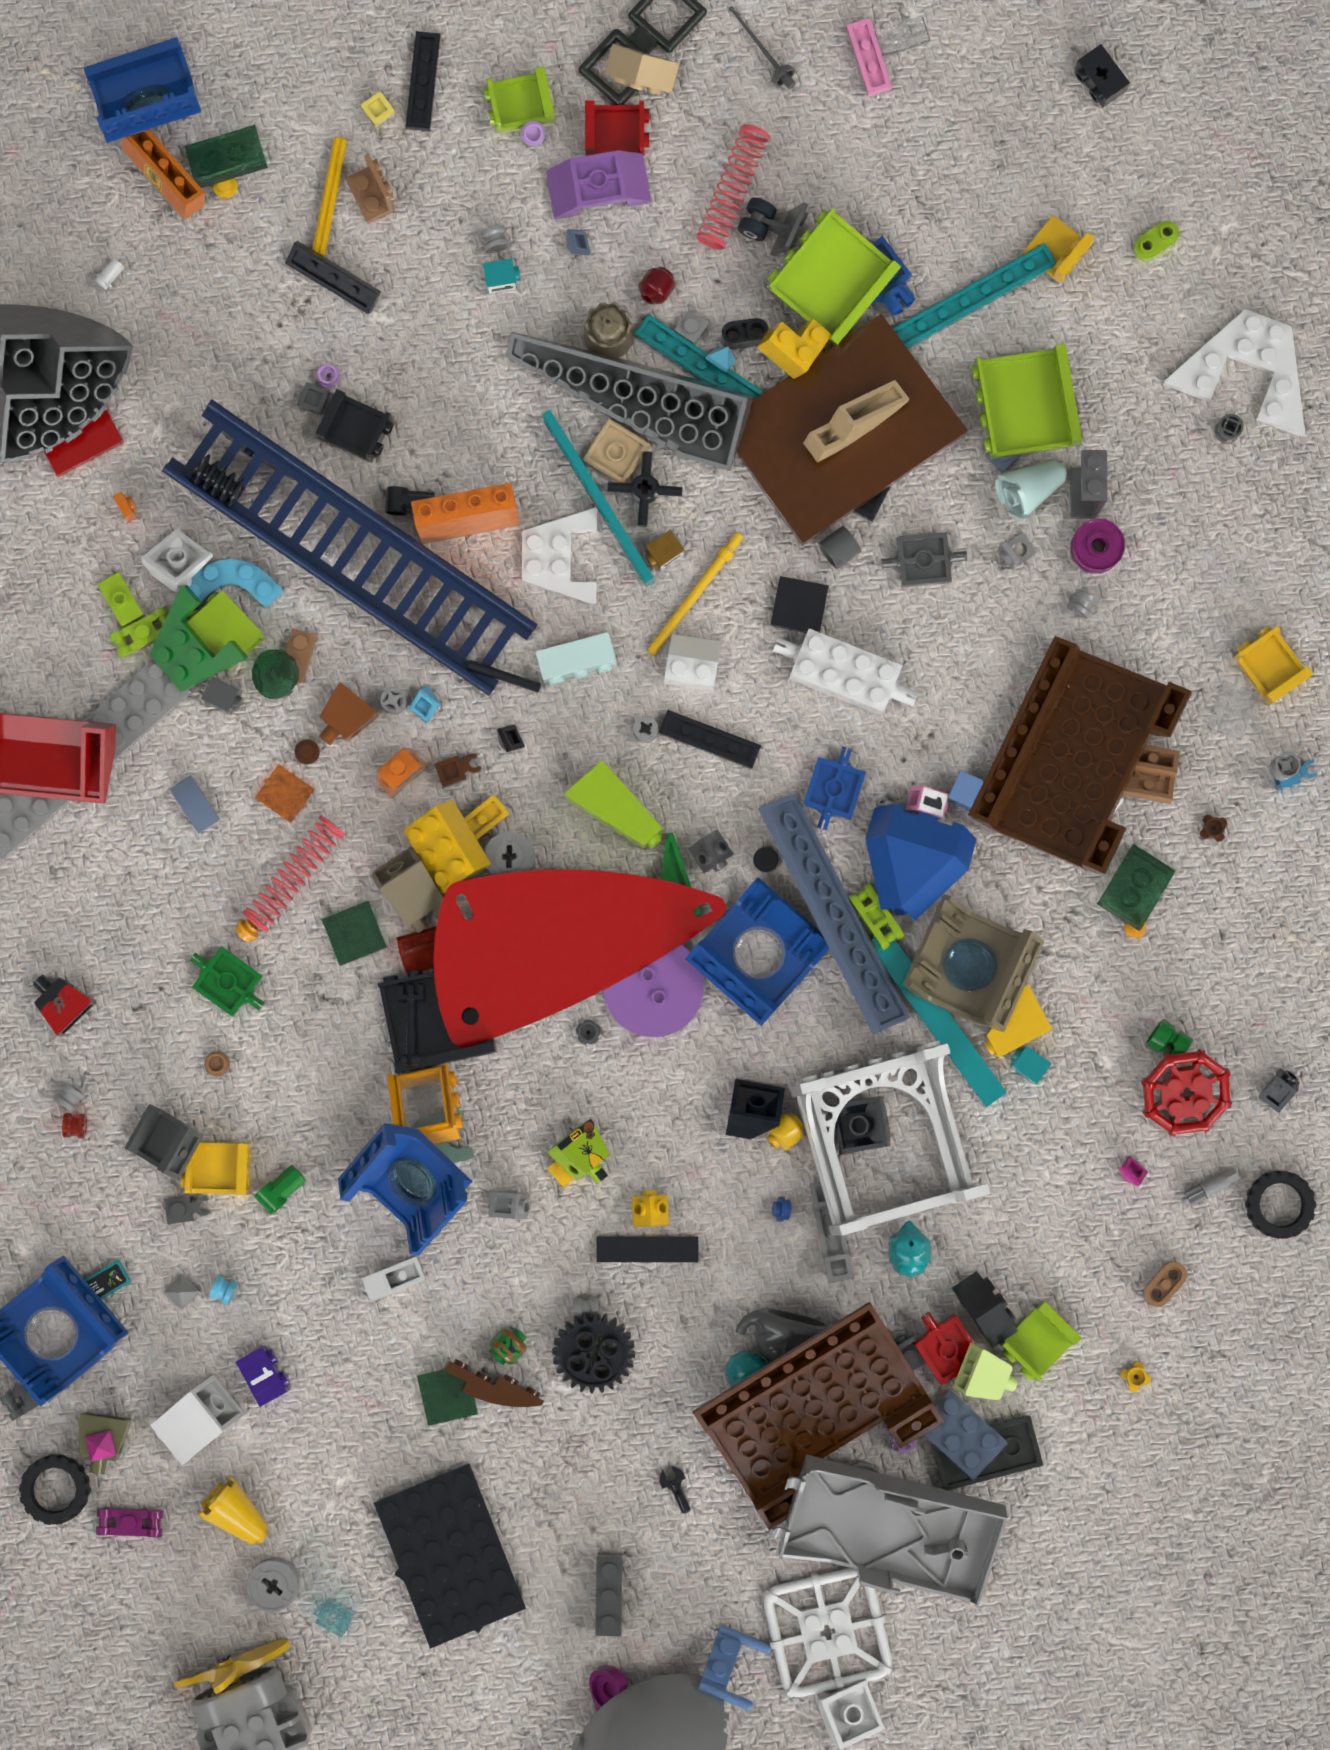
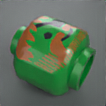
M504 1327L490 1340L491 1349L489 1352L502 1365L505 1363L513 1365L527 1351V1345L524 1343L527 1337L517 1327L514 1330Z

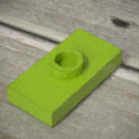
M120 572L97 584L122 628L145 616Z

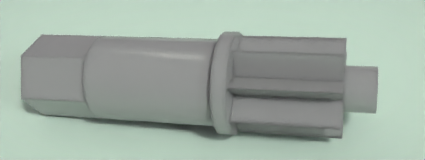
M1232 1168L1185 1191V1197L1181 1198L1184 1205L1189 1203L1192 1207L1240 1180L1237 1171Z

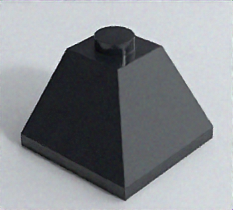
M735 1079L725 1135L751 1140L779 1127L785 1088Z

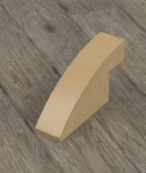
M893 380L839 406L828 424L808 434L804 445L818 463L874 429L909 401V397L897 381Z

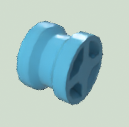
M219 1274L211 1288L209 1298L213 1300L220 1299L223 1304L228 1306L234 1296L238 1282L225 1280L224 1276Z

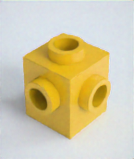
M657 1190L642 1191V1196L632 1197L633 1227L669 1225L668 1195H657Z

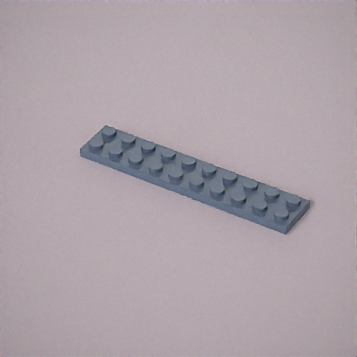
M796 794L764 804L758 808L873 1034L909 1019L910 1016Z

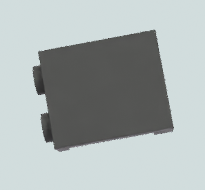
M149 1104L130 1136L125 1149L156 1166L157 1170L179 1180L204 1135L166 1111Z

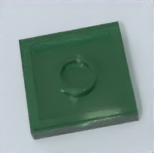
M369 901L321 919L340 966L387 948Z
M444 1370L417 1375L428 1426L478 1415L475 1398L460 1391L464 1384L463 1380Z

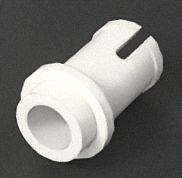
M112 258L102 272L95 275L96 279L94 282L104 291L107 288L111 289V283L125 268L120 262Z

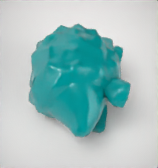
M911 1221L905 1222L901 1229L890 1237V1242L888 1243L889 1262L893 1264V1269L899 1275L908 1278L924 1273L931 1259L930 1240Z
M739 1351L730 1357L726 1364L725 1375L732 1387L768 1364L757 1353L752 1354L750 1351Z

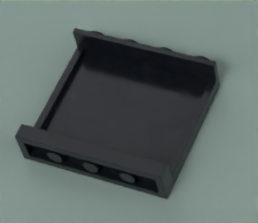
M432 967L433 972L423 974L422 970L408 972V977L398 979V975L384 977L382 983H377L381 992L395 1061L394 1067L397 1074L445 1064V1062L451 1063L497 1053L494 1038L469 1047H459L451 1041L439 1008L434 967ZM399 983H404V993H408L409 983H414V993H418V984L424 983V1002H416V1054H418V1066L415 1068L402 1066V1055L406 1054V1002L398 1001ZM469 1007L462 1012L461 1017L464 1023L472 1025L478 1021L479 1013L475 1008Z

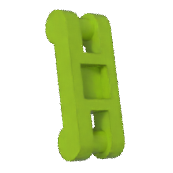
M166 606L109 635L112 644L115 643L118 648L117 654L120 659L126 658L156 641L161 628L156 630L153 623L160 620L163 626L169 613ZM131 636L134 643L127 645L124 639Z
M870 884L865 885L858 894L853 893L848 896L853 907L857 910L883 950L890 946L889 943L897 939L899 941L905 937L888 909H880L878 895ZM869 898L872 903L864 907L862 902ZM888 925L891 931L883 935L880 929Z

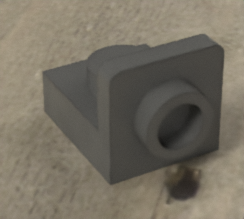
M903 1334L894 1339L913 1371L925 1364V1361L913 1345V1342L916 1341L913 1335L907 1337L906 1334Z

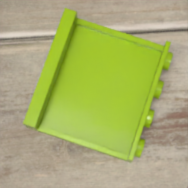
M831 208L828 212L824 209L815 219V222L818 223L812 231L807 229L800 237L801 245L795 251L792 248L783 258V261L786 262L780 270L776 268L769 275L767 280L770 283L766 288L806 322L812 319L816 320L832 334L828 341L833 345H838L901 266L896 261H891L836 214L834 208Z
M1065 343L1057 344L1054 349L984 360H981L980 356L976 357L974 365H971L972 379L977 380L978 389L975 390L977 405L981 404L982 414H979L981 429L985 428L987 438L983 439L985 453L990 454L991 460L1077 447L1081 444L1082 435Z

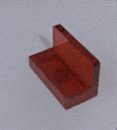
M436 926L424 929L419 933L414 932L396 937L406 974L411 971H424L434 967Z

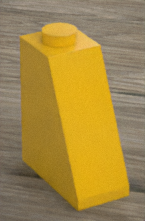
M1029 984L1024 986L1005 1031L1001 1032L990 1028L984 1036L987 1040L984 1042L987 1052L990 1056L995 1055L996 1059L1052 1030Z

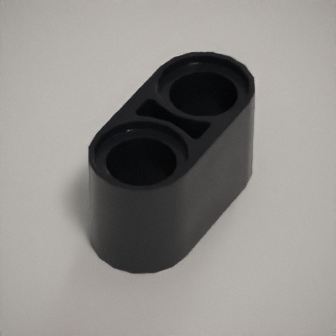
M761 318L728 322L722 328V344L732 350L756 347L767 333L768 325ZM753 328H760L764 333L759 337H755L750 331ZM730 331H735L739 334V337L736 340H730L726 337V334Z

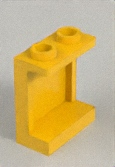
M1268 626L1257 634L1259 637L1257 641L1251 643L1248 640L1237 648L1239 653L1233 657L1268 706L1313 675L1308 666L1304 668L1279 633L1281 630L1279 626L1274 629Z
M200 1142L186 1166L185 1173L183 1172L181 1175V1188H185V1193L249 1195L251 1144Z

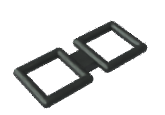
M640 0L628 13V18L638 28L629 37L619 29H613L579 66V73L612 103L624 105L637 89L627 86L618 95L590 69L616 41L624 47L650 54L657 45L667 53L673 52L706 16L707 9L697 0H682L695 13L668 41L640 16L654 0Z

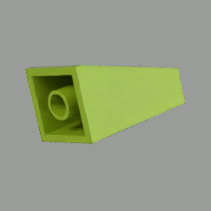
M603 760L564 793L565 799L570 804L643 850L647 847L653 849L662 841L663 828Z

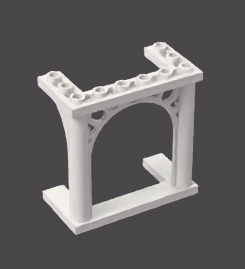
M940 1041L917 1047V1053L908 1055L907 1051L892 1054L893 1059L883 1062L881 1057L868 1061L869 1066L860 1069L858 1064L843 1068L845 1073L835 1075L834 1071L820 1074V1079L817 1078V1075L805 1077L795 1081L796 1086L790 1088L792 1098L797 1097L831 1218L832 1225L828 1226L831 1236H843L892 1219L956 1201H966L991 1194L988 1184L973 1185L945 1087L943 1059L945 1055L950 1054L948 1044L940 1045ZM900 1068L897 1080L889 1081L887 1078L888 1074L890 1073V1076H892ZM908 1069H914L917 1074L916 1080L911 1086H905L902 1081L903 1075ZM880 1074V1077L877 1081L875 1075ZM866 1079H870L872 1081V1084L870 1086H867L865 1084ZM860 1080V1086L856 1084L854 1081ZM923 1081L924 1086L921 1088L924 1090V1094H918L916 1088ZM834 1086H838L841 1089H846V1086H848L850 1088V1092L846 1095H843ZM874 1087H891L902 1090L919 1101L931 1120L951 1192L854 1218L834 1145V1129L837 1118L846 1103L864 1090ZM823 1093H834L839 1099V1104L835 1107L826 1105L822 1099ZM821 1109L826 1112H831L832 1118L826 1121V1114L822 1115Z

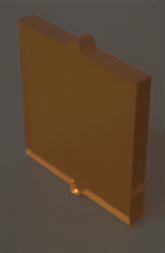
M278 764L271 776L264 780L265 784L255 799L292 823L299 811L306 807L305 803L315 789Z

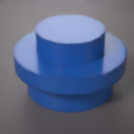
M779 1196L777 1201L773 1202L772 1215L776 1216L777 1222L790 1219L791 1201Z

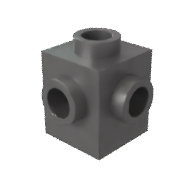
M718 829L702 837L688 848L704 874L712 869L715 872L720 871L728 865L726 860L734 855Z

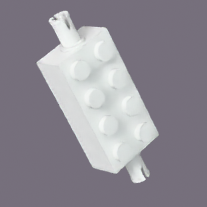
M808 629L803 644L797 645L778 637L773 652L794 659L793 662L795 664L790 674V680L880 716L883 715L889 700L895 699L913 707L919 693L898 685L897 678L903 665L812 629Z

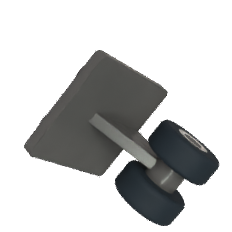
M753 197L749 200L746 207L751 216L750 218H742L737 229L742 235L755 241H763L768 230L777 234L778 237L770 252V255L775 257L780 253H784L789 248L792 249L798 239L796 234L798 227L805 223L808 216L806 212L808 204L803 202L790 210L784 223L773 220L777 213V209L773 204L761 198Z

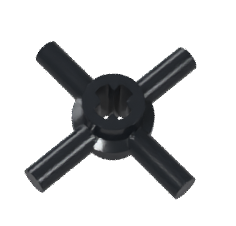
M644 451L642 454L641 475L635 477L631 483L608 482L607 492L631 493L632 498L639 503L637 523L639 527H647L649 504L654 502L659 495L682 497L683 487L659 485L657 479L651 476L653 453L649 451ZM646 484L650 490H648V494H642V490L638 488H642V485Z

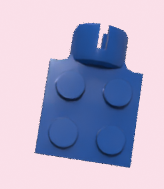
M881 236L872 245L891 261H896L901 268L871 305L873 307L878 303H882L892 315H898L903 312L902 305L898 301L899 298L907 308L915 301L913 292L907 286V281L913 276L885 238Z

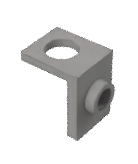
M1020 533L1009 542H1002L998 548V555L1001 561L1006 566L1009 565L1012 570L1036 553V550L1023 533ZM1015 543H1023L1026 546L1025 555L1016 556L1012 546Z

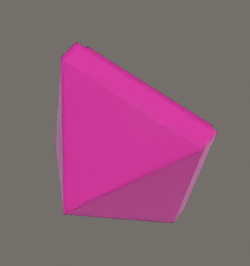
M1130 1155L1119 1169L1123 1181L1135 1186H1139L1148 1174V1171Z
M111 1430L85 1436L91 1462L116 1456Z

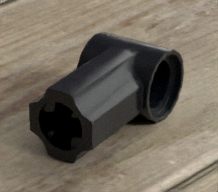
M389 486L386 491L385 513L398 516L413 513L411 501L435 497V492L409 491L405 487Z

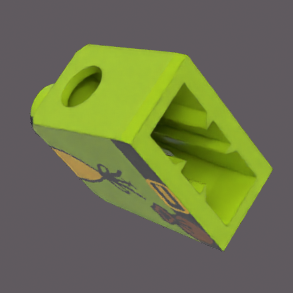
M592 1119L579 1125L547 1151L576 1180L588 1173L593 1181L598 1184L608 1176L600 1163L610 1153Z

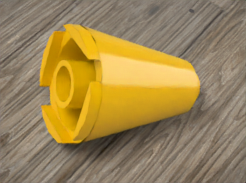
M228 1475L225 1477L228 1482L224 1485L219 1482L201 1503V1506L204 1508L203 1511L197 1510L196 1514L204 1521L250 1545H253L255 1542L260 1544L269 1533L267 1531L268 1524L237 1480L232 1475Z

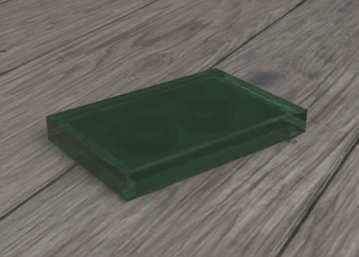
M255 125L184 146L193 179L201 188L268 168Z
M1132 844L1098 900L1097 905L1140 931L1176 870L1137 845Z

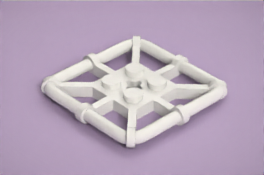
M847 1568L821 1575L814 1573L808 1578L778 1584L769 1590L766 1589L763 1593L765 1596L764 1610L772 1640L769 1642L770 1647L774 1649L781 1684L786 1691V1695L790 1698L793 1696L805 1697L835 1689L839 1691L844 1689V1687L863 1680H867V1682L885 1677L886 1674L890 1675L893 1670L891 1668L892 1657L884 1627L886 1622L885 1615L881 1614L876 1589L865 1586L872 1617L851 1621L848 1605L860 1587L858 1569ZM856 1577L842 1601L824 1604L820 1585ZM814 1587L818 1606L800 1610L778 1595ZM774 1603L798 1617L802 1634L781 1638ZM824 1625H829L830 1629H835V1633H832L829 1639L820 1634V1631L824 1630ZM874 1626L882 1662L857 1646L854 1634L855 1629ZM804 1642L807 1659L792 1682L784 1646ZM855 1653L877 1667V1669L841 1677L837 1657ZM831 1659L835 1679L799 1687L814 1662Z

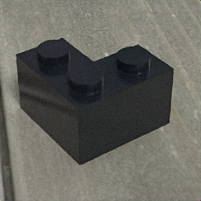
M976 1271L952 1287L958 1300L992 1348L1018 1331L1013 1324V1321L1016 1320L1015 1316L1006 1307L1008 1304L1000 1293L996 1295L993 1293L995 1287L988 1277L983 1279Z

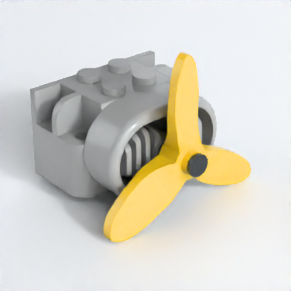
M288 1638L266 1643L233 1659L230 1653L216 1659L218 1666L193 1677L173 1682L175 1689L206 1681L213 1682L211 1688L198 1694L191 1701V1708L199 1727L197 1742L201 1750H297L307 1746L312 1728L298 1692L292 1686L284 1685L277 1667L268 1666L257 1669L285 1652L290 1647Z

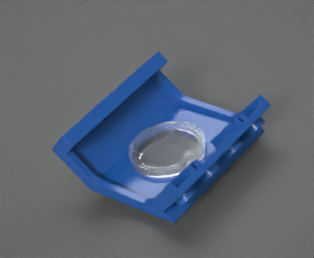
M757 877L708 935L694 947L685 960L762 1026L830 948L821 932Z
M64 1255L50 1263L44 1269L45 1272L36 1281L0 1309V1360L40 1407L52 1401L129 1334L127 1329Z

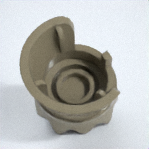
M617 302L611 304L600 303L596 308L589 309L588 318L585 321L583 339L587 349L617 358L627 353L634 341V332L631 328L632 324L629 320L628 312L621 309Z

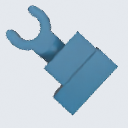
M1309 760L1300 766L1299 772L1285 781H1279L1273 777L1276 791L1300 784V777L1311 779L1317 776V773L1310 774L1306 770L1307 765L1313 764L1314 761Z

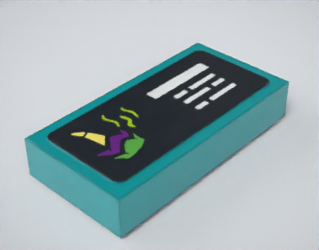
M120 1260L115 1261L85 1279L101 1300L132 1282Z

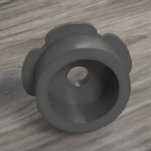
M585 1020L576 1028L577 1038L583 1044H594L599 1039L598 1036L601 1034V1029L593 1020ZM587 1030L591 1031L590 1035L586 1034Z

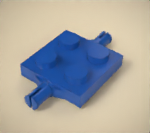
M842 746L838 760H827L821 757L817 759L803 806L815 809L821 813L817 826L818 829H821L825 820L822 830L827 831L831 817H841L850 821L852 819L866 772L848 764L852 751L851 748H848L844 757L847 747Z

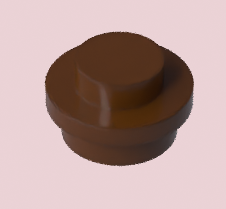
M305 739L296 745L294 753L300 763L310 765L318 760L320 749L314 741Z

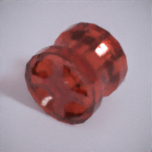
M65 1113L62 1122L63 1138L77 1136L78 1139H85L87 1115L79 1114L78 1116H73L71 1113Z

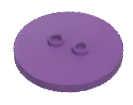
M680 945L657 961L603 990L605 1003L613 1018L626 1030L644 1037H663L685 1027L699 1010L704 992L703 975L685 960L690 951L683 945Z

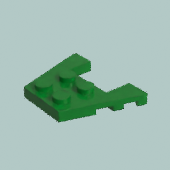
M188 585L180 587L150 652V656L180 691H186L248 658L235 641H229L215 656L185 621L190 613L201 603V600Z

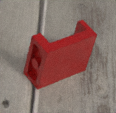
M585 100L586 156L618 150L639 153L645 156V148H650L649 132H644V124H649V108H644V101H639V105H595V100Z

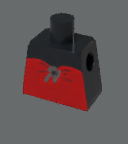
M43 974L33 983V986L42 994L34 1003L57 1036L62 1037L96 1004L92 998L63 978H58L52 983Z

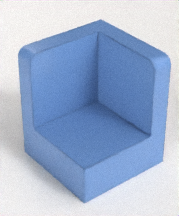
M961 770L948 796V802L970 811L983 785V780Z

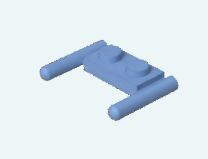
M720 1624L698 1690L750 1711L753 1708L751 1700L726 1690L741 1644L765 1654H769L772 1649L770 1644Z

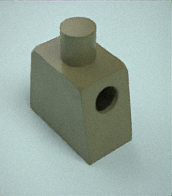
M88 1412L79 1414L80 1456L90 1458L85 1436L111 1430L116 1456L91 1462L90 1473L105 1474L107 1460L116 1461L120 1458L132 1419Z

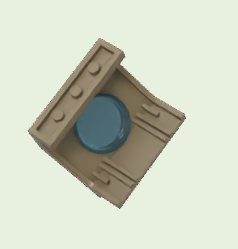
M943 894L933 919L926 930L923 941L916 952L913 963L906 974L903 986L909 989L908 993L969 1022L1004 1032L1044 944V940L1030 930L1024 929L1021 933L1006 928L968 910L952 896Z

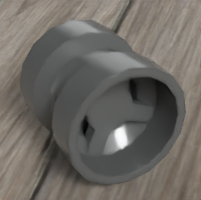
M1235 414L1223 416L1214 431L1218 441L1225 444L1236 441L1243 431V421Z

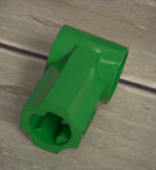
M291 1165L273 1182L270 1181L254 1195V1198L272 1215L307 1180L298 1169Z

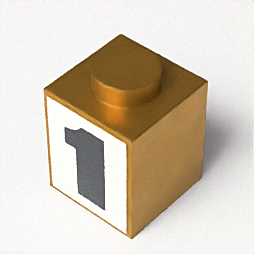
M669 530L646 546L647 554L645 558L652 568L657 566L659 571L684 556L685 550L673 532Z

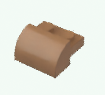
M1146 745L1123 795L1171 804L1180 751Z

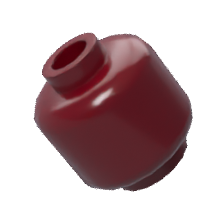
M664 267L650 268L639 282L641 297L648 304H663L675 289L674 276Z

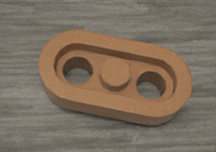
M1177 1262L1166 1263L1145 1286L1143 1291L1145 1301L1155 1307L1165 1305L1187 1279L1185 1267ZM1170 1270L1177 1272L1175 1279L1169 1278L1168 1273ZM1154 1289L1160 1291V1296L1156 1299L1152 1297Z

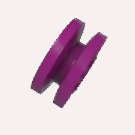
M1093 519L1085 522L1074 533L1070 542V553L1074 563L1081 570L1090 574H1101L1111 570L1121 560L1125 551V539L1122 531L1114 523L1106 519ZM1093 541H1099L1102 543V552H1096L1093 550Z

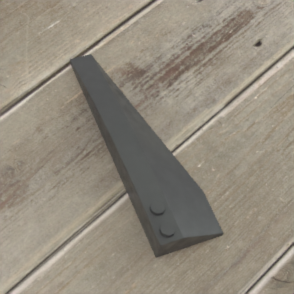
M511 332L506 357L545 377L549 382L566 389L570 394L587 401L586 403L619 422L634 428L633 430L655 440L659 445L669 448L680 457L731 471L754 395L617 357Z

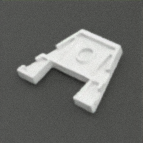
M597 508L523 530L522 582L565 595L574 600L583 601L592 606H597V582H571V532H597Z

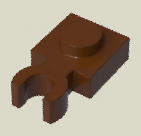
M469 754L462 762H460L457 755L435 763L434 765L442 787L446 788L466 781V772L479 773L482 770L481 766L475 768L470 766V761L478 758L477 754Z

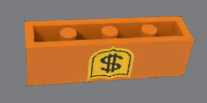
M150 129L122 138L121 149L184 220L204 207L205 192Z

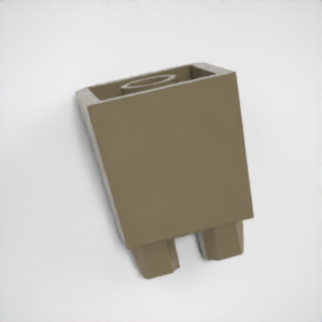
M413 848L406 849L372 873L371 877L380 892L405 924L411 926L417 933L428 926L423 916L432 912L435 918L438 919L443 897Z

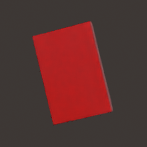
M107 409L95 422L91 421L81 429L82 433L68 443L64 441L52 447L53 451L48 453L44 451L57 477L124 443Z

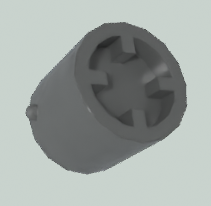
M841 526L818 543L821 552L835 569H839L861 552L856 539L844 526Z

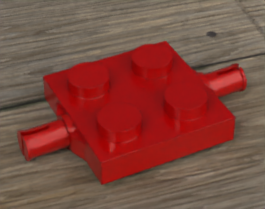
M927 1312L925 1313L926 1316H921V1319L928 1330L913 1342V1345L939 1384L943 1385L950 1379L957 1377L970 1342L974 1343V1341L954 1313L942 1322L936 1323L931 1313Z

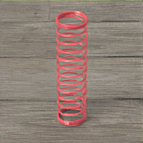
M741 125L738 133L740 138L735 140L736 147L731 149L733 155L728 157L730 164L724 166L726 173L720 176L723 182L717 183L719 190L713 192L715 199L710 201L712 208L706 210L708 217L702 220L705 226L699 227V232L696 235V239L700 243L710 248L723 250L726 247V242L715 235L702 232L701 228H708L723 237H730V234L720 228L708 226L705 223V219H711L715 223L730 229L734 228V226L726 220L711 217L708 211L715 210L726 218L737 219V216L733 213L715 208L712 202L718 201L729 209L741 210L738 205L732 202L718 199L716 193L721 192L732 200L744 202V198L733 192L721 190L719 185L726 184L735 191L744 194L748 193L746 188L736 183L725 181L723 176L729 175L740 183L752 184L748 178L739 174L729 173L726 168L732 166L743 174L755 175L753 170L745 166L732 164L730 158L736 157L746 165L759 167L756 161L748 157L736 155L734 149L739 148L749 156L758 159L762 158L759 152L751 148L739 146L737 141L743 140L750 146L761 150L766 149V146L762 143L769 142L770 135L754 125ZM747 131L758 133L766 138L757 137ZM748 141L755 142L763 147L756 146ZM745 150L752 151L758 154L759 156L753 155ZM741 158L746 159V160H749V161L755 163L756 165L750 164V163H748V162L742 160ZM737 167H740V168H743V169H745V170H748V171H750L751 173H747V172H745V171H743V170H741V169H739V168H737ZM734 176H737V177H740V178H742V179H745V180L748 181V182L742 181V180H740V179H738V178H736V177H734ZM731 185L737 186L745 191L739 190ZM728 194L734 195V196L740 198L741 200L736 199V198H734V197H732V196H730V195H728ZM725 203H728V204H730V205H733V206H735V207H737V208H733V207H731V206H728V205L725 204ZM722 212H725V213H727V214H730V215L733 216V217H730V216H728V215H725V214H723ZM718 221L724 222V223H726V224H728V225H730V226H727V225H725V224H722V223H720V222H718Z
M322 815L318 819L331 830L317 822H314V826L328 840L308 830L309 835L322 848L306 838H302L303 843L315 855L300 846H295L297 851L309 863L289 853L292 860L305 872L287 861H283V864L299 880L283 870L277 869V872L293 888L277 878L271 877V880L287 896L273 887L264 884L265 888L280 903L262 892H258V895L274 911L256 900H252V903L268 919L248 907L242 912L245 917L266 933L269 931V928L255 915L270 924L275 923L262 908L278 917L281 916L268 900L283 909H287L284 902L271 890L285 899L293 901V898L277 882L291 891L299 893V890L284 875L303 886L306 884L290 867L308 878H312V876L296 859L310 868L318 870L317 866L302 851L316 860L324 862L323 858L309 844L327 855H330V852L315 836L329 845L337 847L333 840L319 827L339 839H343L345 836L343 831Z

